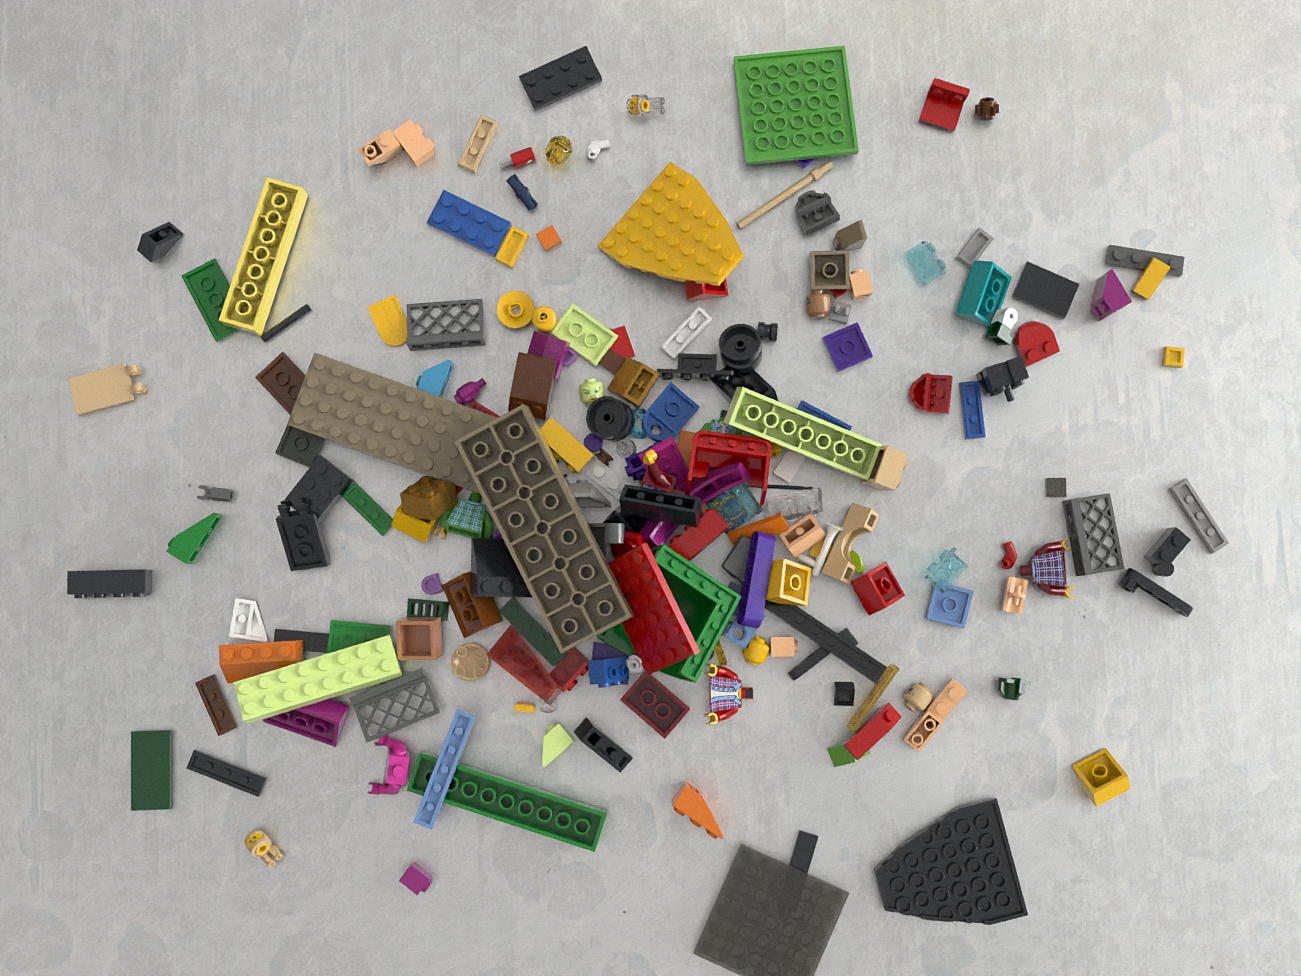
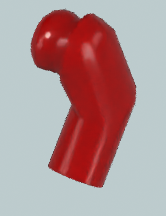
M1012 541L1003 544L1006 554L1001 561V566L1004 569H1011L1018 558Z

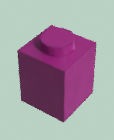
M413 862L399 882L418 895L421 891L425 893L432 884L429 881L432 875L416 862Z

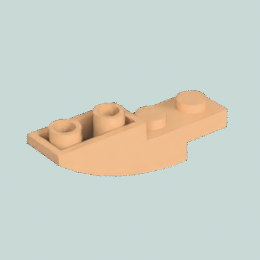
M951 678L944 688L937 692L925 710L922 711L903 740L920 752L968 690Z

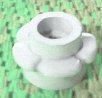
M637 655L629 656V659L626 660L629 672L632 674L642 672L641 659Z

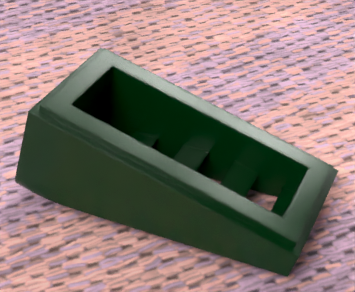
M408 598L407 617H441V621L448 620L449 602ZM415 603H418L417 614H415ZM423 604H426V605H425V615H422V614H423ZM431 605H433V616L430 615Z

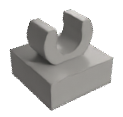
M833 300L828 320L847 324L852 305Z

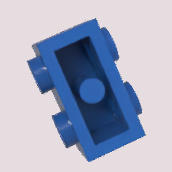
M627 656L588 661L590 685L598 684V688L622 685V681L629 680V668L626 663Z

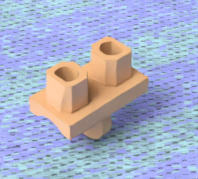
M1007 577L1001 611L1022 614L1028 580Z

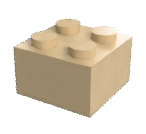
M888 445L881 446L869 479H861V483L880 491L896 490L901 482L902 470L907 465L908 454Z

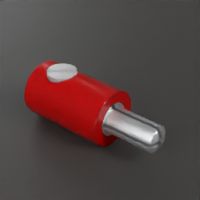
M528 147L510 154L511 158L499 162V165H501V168L512 164L514 167H518L536 159L532 148Z

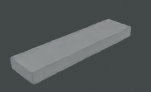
M1187 478L1169 488V491L1210 554L1229 544Z

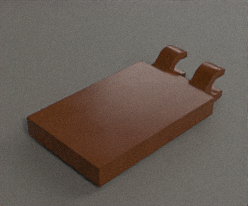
M282 352L255 378L291 415L306 375Z

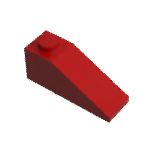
M890 703L877 708L844 744V747L856 760H859L896 725L902 716Z

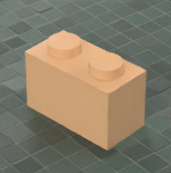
M410 119L392 133L418 168L435 155L433 150L435 145L429 137L424 138L422 135L424 131L418 123L414 124Z
M810 513L791 526L789 530L779 534V536L796 558L824 539L826 534Z

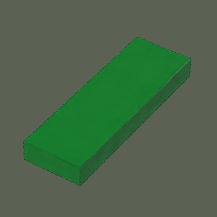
M356 482L344 492L342 497L382 536L392 528L393 518Z

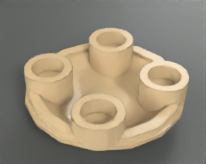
M465 643L455 650L451 664L457 677L466 681H476L482 678L488 671L490 659L486 649L481 645Z

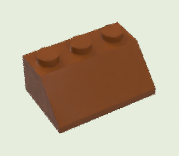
M471 571L463 573L442 585L464 638L503 621L493 597H470Z

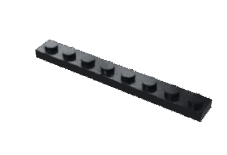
M765 601L764 608L873 683L876 684L887 669L885 665L798 606Z

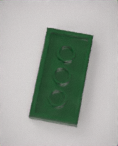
M172 730L131 731V811L172 809Z

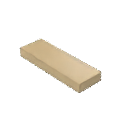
M480 115L458 162L459 167L476 174L497 129V121Z

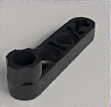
M1128 568L1118 584L1121 588L1131 593L1140 588L1182 616L1189 617L1193 611L1192 606L1132 568Z
M847 627L838 633L855 646L859 643ZM819 647L787 674L795 681L830 653Z

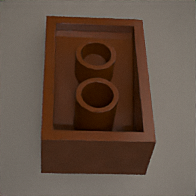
M522 352L518 353L508 412L524 404L529 407L534 418L546 419L551 403L557 360Z

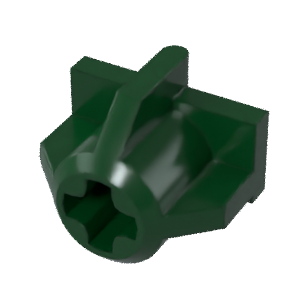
M999 677L998 690L1004 699L1018 701L1025 693V685H1030L1031 682L1023 681L1022 678L1012 677L1008 679Z

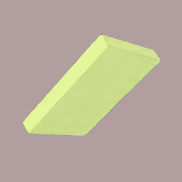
M573 303L550 333L555 338L570 342L569 347L595 367L598 366L601 359L618 338L617 334Z

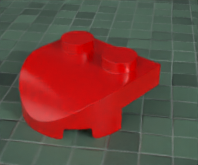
M1028 321L1018 327L1016 337L1013 338L1014 348H1017L1019 356H1022L1025 367L1060 352L1054 332L1049 326L1040 322Z
M931 373L921 375L911 385V401L918 409L925 413L949 414L953 377L951 375H932Z

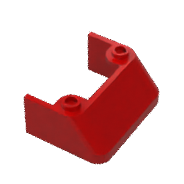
M706 430L696 432L693 438L686 495H690L692 479L705 478L708 475L709 467L721 468L741 462L751 475L748 481L749 485L761 488L759 505L763 506L768 486L771 443L763 438Z

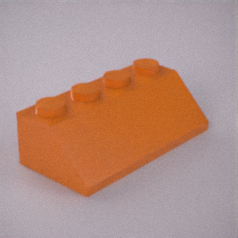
M303 640L219 645V665L227 683L237 682L304 661Z

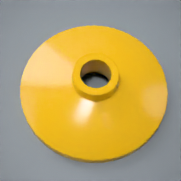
M510 291L504 294L497 304L498 318L509 328L516 329L526 326L532 320V314L535 311L532 299L521 291ZM515 308L520 309L518 314L513 313Z

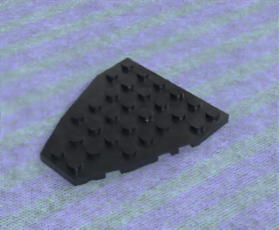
M997 798L957 807L907 840L874 869L885 911L897 912L907 916L911 915L931 921H957L970 924L983 923L984 925H993L1028 915Z

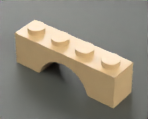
M852 502L841 526L844 530L839 531L837 539L831 547L830 555L824 563L823 574L847 585L850 584L857 568L850 557L852 544L860 535L873 532L880 516L877 512Z

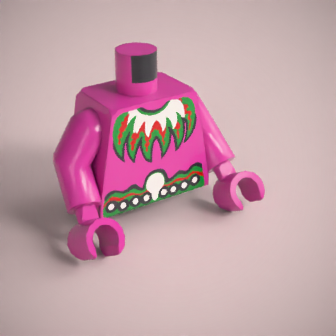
M385 735L379 738V742H374L376 746L388 747L383 784L369 782V785H372V791H368V794L395 795L399 793L401 786L406 785L410 759L408 748H406L403 742Z

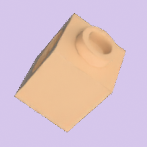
M862 269L852 271L849 274V290L852 300L870 297L873 289L868 270L862 271Z
M769 637L771 657L795 656V652H798V641H794V637Z

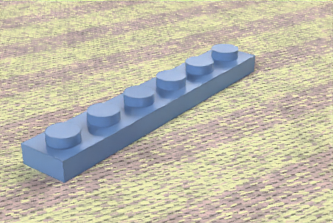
M460 709L456 710L413 823L431 830L433 829L476 715Z

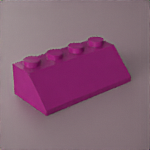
M326 699L265 718L263 722L336 747L347 719L349 706Z

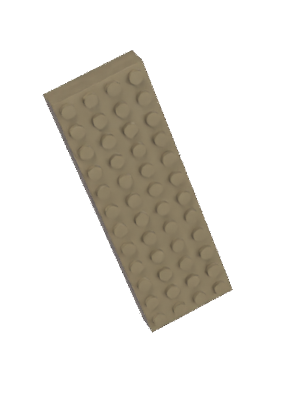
M314 352L287 425L432 478L455 482V486L480 494L454 441L495 420L497 417Z
M522 404L454 441L560 653H564L635 616L528 406Z

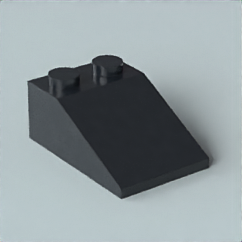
M726 367L722 369L724 371H729ZM755 370L747 373L734 372L735 379H730L727 382L719 381L718 378H711V382L730 404L737 387H744L779 401L775 389Z

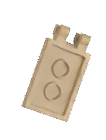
M119 364L68 378L76 414L81 416L135 401L134 395L146 392L144 384L137 383L132 385L130 379L132 376L142 374L141 367H137V365L127 367L126 364Z

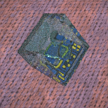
M745 483L723 491L705 503L710 510L717 509L729 523L730 527L725 531L726 535L729 531L735 530L763 511Z

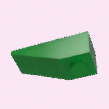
M214 512L179 533L169 541V548L166 552L185 564H192L223 515Z

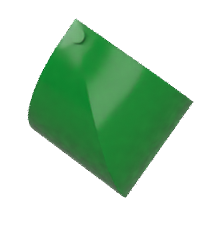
M662 544L651 549V552L700 652L659 671L681 680L696 683L741 596ZM622 623L595 636L627 656L637 655Z

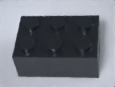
M319 455L285 500H289L290 506L298 510L296 503L300 502L299 498L307 497L309 511L316 512L320 525L355 480L328 459Z

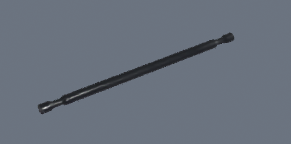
M745 483L736 485L737 487H752ZM771 484L767 486V488L813 490V487Z

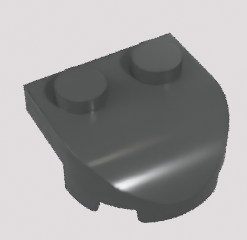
M811 190L798 197V202L795 206L796 219L805 235L840 220V215L831 203V197L827 193L821 194Z

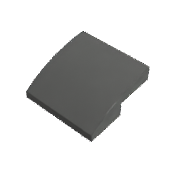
M743 535L740 536L721 565L731 577L737 578L742 584L750 540Z

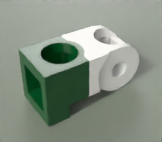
M1014 308L998 309L985 337L998 346L1010 345L1012 337L1009 335L1013 324L1017 321V311Z

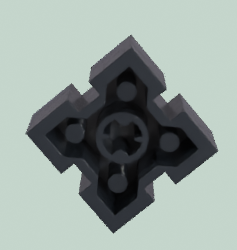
M1022 356L986 367L976 374L983 395L990 394V397L1004 391L1007 402L1015 400L1012 390L1025 384L1024 380L1029 378Z

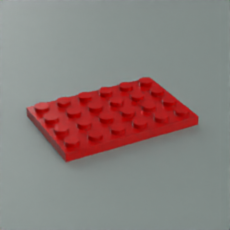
M647 542L608 563L635 615L622 622V625L637 656L641 659L642 667L645 671L652 674L700 652Z

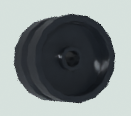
M735 324L722 332L719 338V349L724 366L729 371L735 373H747L754 370L762 360L761 337L758 331L747 324Z
M612 396L597 398L590 404L587 410L586 422L589 430L594 435L607 441L618 442L625 439L634 427L635 417L629 405Z

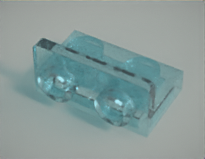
M922 241L904 253L923 285H927L934 279L947 273L944 261L941 258L938 259L935 254L937 252L935 246L931 242L928 243V241Z
M955 547L950 551L946 549L939 556L941 560L938 563L934 561L927 568L929 573L925 579L941 593L968 568V565L954 554L957 550Z

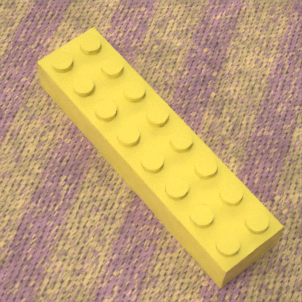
M266 178L219 321L225 326L262 336L308 197L304 188Z

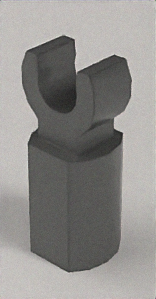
M204 485L198 487L205 490L204 496H197L200 500H207L209 498L214 501L232 502L234 492L232 489L216 487L210 489Z

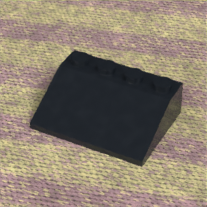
M471 538L470 597L533 598L504 539Z

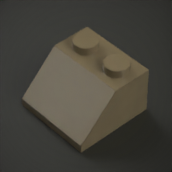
M849 250L810 251L809 275L811 290L850 289Z

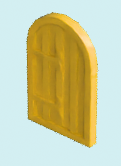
M396 295L367 307L379 332V336L386 344L397 347L407 342V320Z

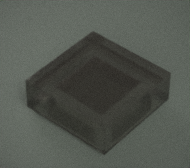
M1045 478L1046 498L1067 497L1066 478Z

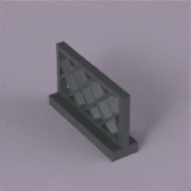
M469 299L407 304L408 337L406 338L409 350L484 346L483 300ZM471 305H478L479 310L474 315L467 311ZM452 306H457L461 309L455 317L448 312ZM433 308L442 310L436 318L429 313ZM412 309H420L423 312L417 320L412 316ZM464 312L471 317L465 325L457 320ZM445 314L452 319L446 326L439 322ZM426 315L433 320L427 328L420 323ZM473 321H476L479 324L480 331H471L467 327ZM456 322L462 328L458 332L453 333L449 328ZM437 323L443 329L438 334H433L429 330ZM417 325L424 329L420 335L412 336V330Z
M1110 493L1062 501L1076 576L1124 569ZM1105 498L1106 503L1104 510L1096 506L1099 499ZM1084 501L1090 505L1086 513L1081 510L1079 502ZM1093 509L1101 514L1097 521L1089 516ZM1104 517L1109 520L1110 525L1107 529L1100 525ZM1086 519L1094 525L1090 532L1084 529ZM1096 528L1104 532L1100 540L1093 536ZM1107 536L1113 540L1111 548L1103 543ZM1090 538L1097 543L1093 551L1087 545ZM1100 547L1108 551L1104 559L1096 554ZM1111 555L1116 558L1117 566L1113 567L1107 563ZM1093 558L1101 562L1095 570H1092L1091 566Z
M423 668L349 698L351 705L354 706L367 743L440 713L428 680V674ZM422 682L426 686L423 696L414 693L416 686ZM403 690L410 693L405 704L396 700L398 693ZM412 695L422 698L418 709L408 705ZM383 698L392 700L387 711L378 708ZM425 700L432 703L433 711L429 713L420 711ZM394 702L404 706L400 716L390 713ZM366 705L373 708L369 719L362 716L360 708ZM407 707L416 711L414 718L409 721L402 718ZM376 709L386 713L381 724L372 720ZM388 715L398 718L395 727L389 728L384 726ZM370 723L380 726L377 734L369 736L367 730Z

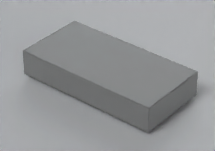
M978 227L956 256V259L971 269L974 260L979 259L994 238Z

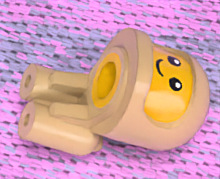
M253 830L246 836L245 846L254 857L261 856V859L269 868L276 864V860L278 861L283 857V854L275 845H272L271 840L263 831Z

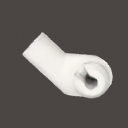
M609 139L592 141L586 149V156L589 159H595L601 149L610 148Z

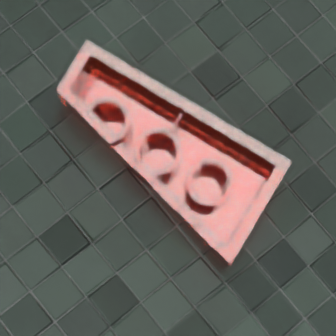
M510 625L486 655L548 705H551L561 693V688L518 631Z

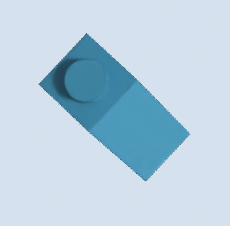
M446 360L423 371L422 376L419 375L417 378V389L442 398L454 366L453 362Z

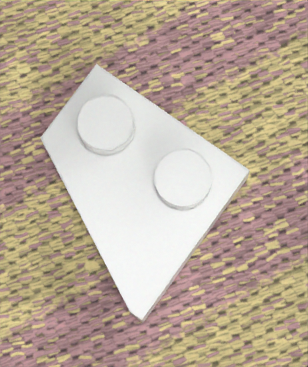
M235 599L229 637L262 642L268 641L256 601Z

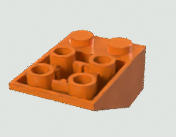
M684 781L672 799L673 810L681 816H684V814L689 816L690 822L700 828L702 825L705 827L706 833L714 839H717V837L723 839V833L701 791Z

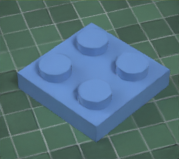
M935 581L926 619L965 628L974 591Z

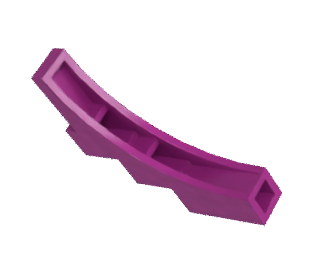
M741 462L717 469L709 467L708 475L705 478L693 480L689 496L700 497L702 506L723 491L748 482L751 475ZM684 486V487H681V488H678V489H681V490H685V491H686V487H687V486ZM647 519L639 534H641L644 543L647 542L651 550L654 547L665 544L680 524Z

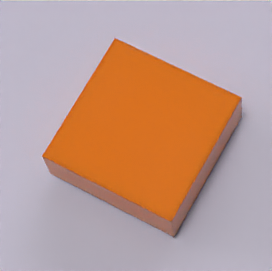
M553 225L536 234L545 251L562 243Z

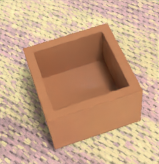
M403 617L396 621L398 660H436L443 656L441 617Z

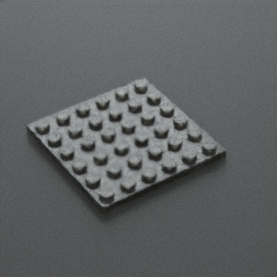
M740 843L693 950V954L741 976H814L849 892Z

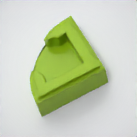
M851 550V560L857 567L855 572L863 575L864 565L861 556Z

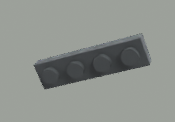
M1109 245L1105 265L1144 271L1151 259L1155 257L1171 267L1166 275L1180 277L1183 274L1185 257Z

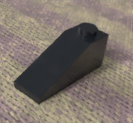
M587 717L574 730V733L581 742L620 773L633 759L629 753Z

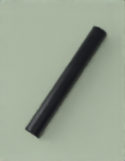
M305 304L260 336L261 339L267 342L312 309L308 304Z

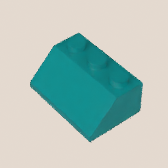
M974 260L956 313L969 322L989 328L995 312L1002 307L1012 277L992 261Z

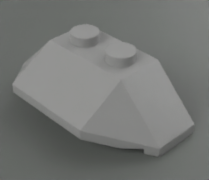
M566 480L579 507L611 508V502L592 483H588V480H576V483H569V480Z

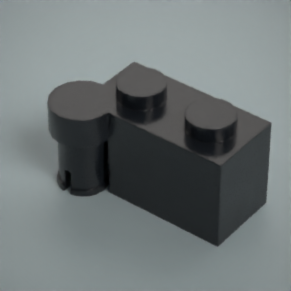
M1177 527L1168 528L1144 556L1152 565L1155 564V567H1152V572L1156 576L1168 577L1173 574L1174 566L1172 562L1191 540Z

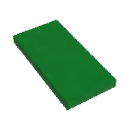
M214 258L181 275L216 342L240 331L239 329L225 326L219 321L230 284L217 259Z

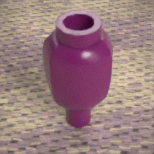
M483 378L477 382H467L456 390V394L453 397L460 405L468 404L480 394V388L486 385V382Z

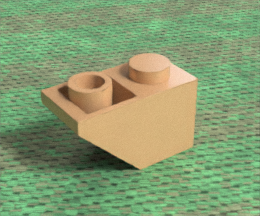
M388 129L360 147L358 151L368 166L390 161L402 153L403 149L391 130Z

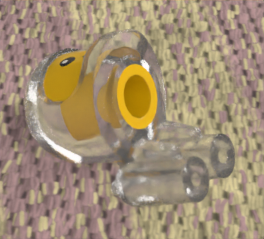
M634 94L627 99L626 110L632 116L642 117L647 116L649 113L651 115H663L665 109L662 105H664L665 99L664 97L649 98L647 95Z

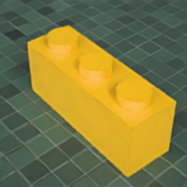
M552 417L540 428L548 446L553 450V456L558 460L562 458L567 463L565 466L572 473L577 471L580 474L594 458V455Z

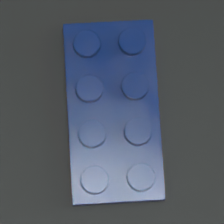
M444 189L426 222L428 225L495 257L511 226L510 221Z

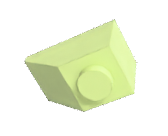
M553 722L545 729L547 734L543 740V767L547 766L575 740L560 722L557 725Z

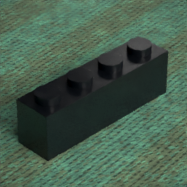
M625 484L619 498L621 513L630 516L697 528L702 514L700 497Z
M152 570L67 571V595H74V598H87L88 594H94V598H106V594H113V598L126 597V594L133 593V597H145V593H152Z

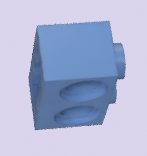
M737 608L734 613L736 618L733 622H728L724 629L726 632L724 636L745 649L757 629L737 623ZM737 627L743 630V636L739 639L733 636V630Z

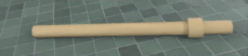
M828 161L819 168L815 167L809 171L810 174L737 222L738 228L742 229L811 181L821 178L823 173L833 167V164Z

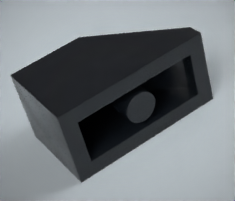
M167 222L143 233L137 251L148 261L153 262L165 256L183 236V233L172 223Z

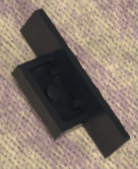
M678 353L677 369H657L659 377L664 380L680 377L681 380L699 378L701 381H710L711 378H718L719 381L727 382L730 379H735L733 371L716 370V354Z

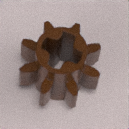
M982 98L979 104L975 105V114L981 120H992L995 114L999 113V104H997V101H994V98Z

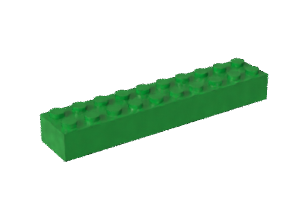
M424 750L419 752L406 791L424 796L439 755ZM458 762L443 803L593 852L596 850L608 811Z

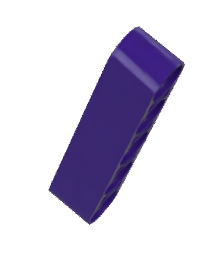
M755 531L751 536L737 614V623L739 625L757 629L762 623L776 543L774 535Z

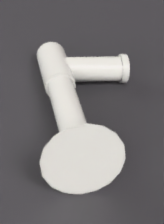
M825 522L827 525V535L816 561L803 554H800L797 559L798 562L813 567L811 574L819 576L834 536L840 530H844L832 523Z

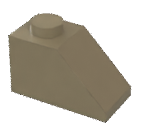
M862 220L837 231L835 238H833L836 249L852 251L862 248L867 239Z

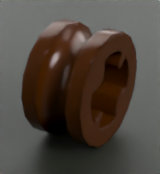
M602 448L599 454H595L606 466L609 465V461L614 460Z

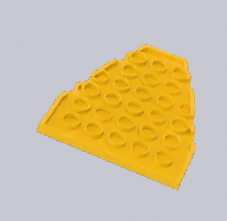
M672 162L667 164L598 244L601 251L626 268L631 269L633 267L640 269L641 272L656 273L657 276L675 281L685 282L686 280H691L698 284L709 283L720 286L744 257L727 220L698 179Z

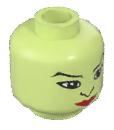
M596 378L584 379L585 383L579 386L581 402L586 403L587 406H590L597 398L605 396L604 385L601 381H596Z

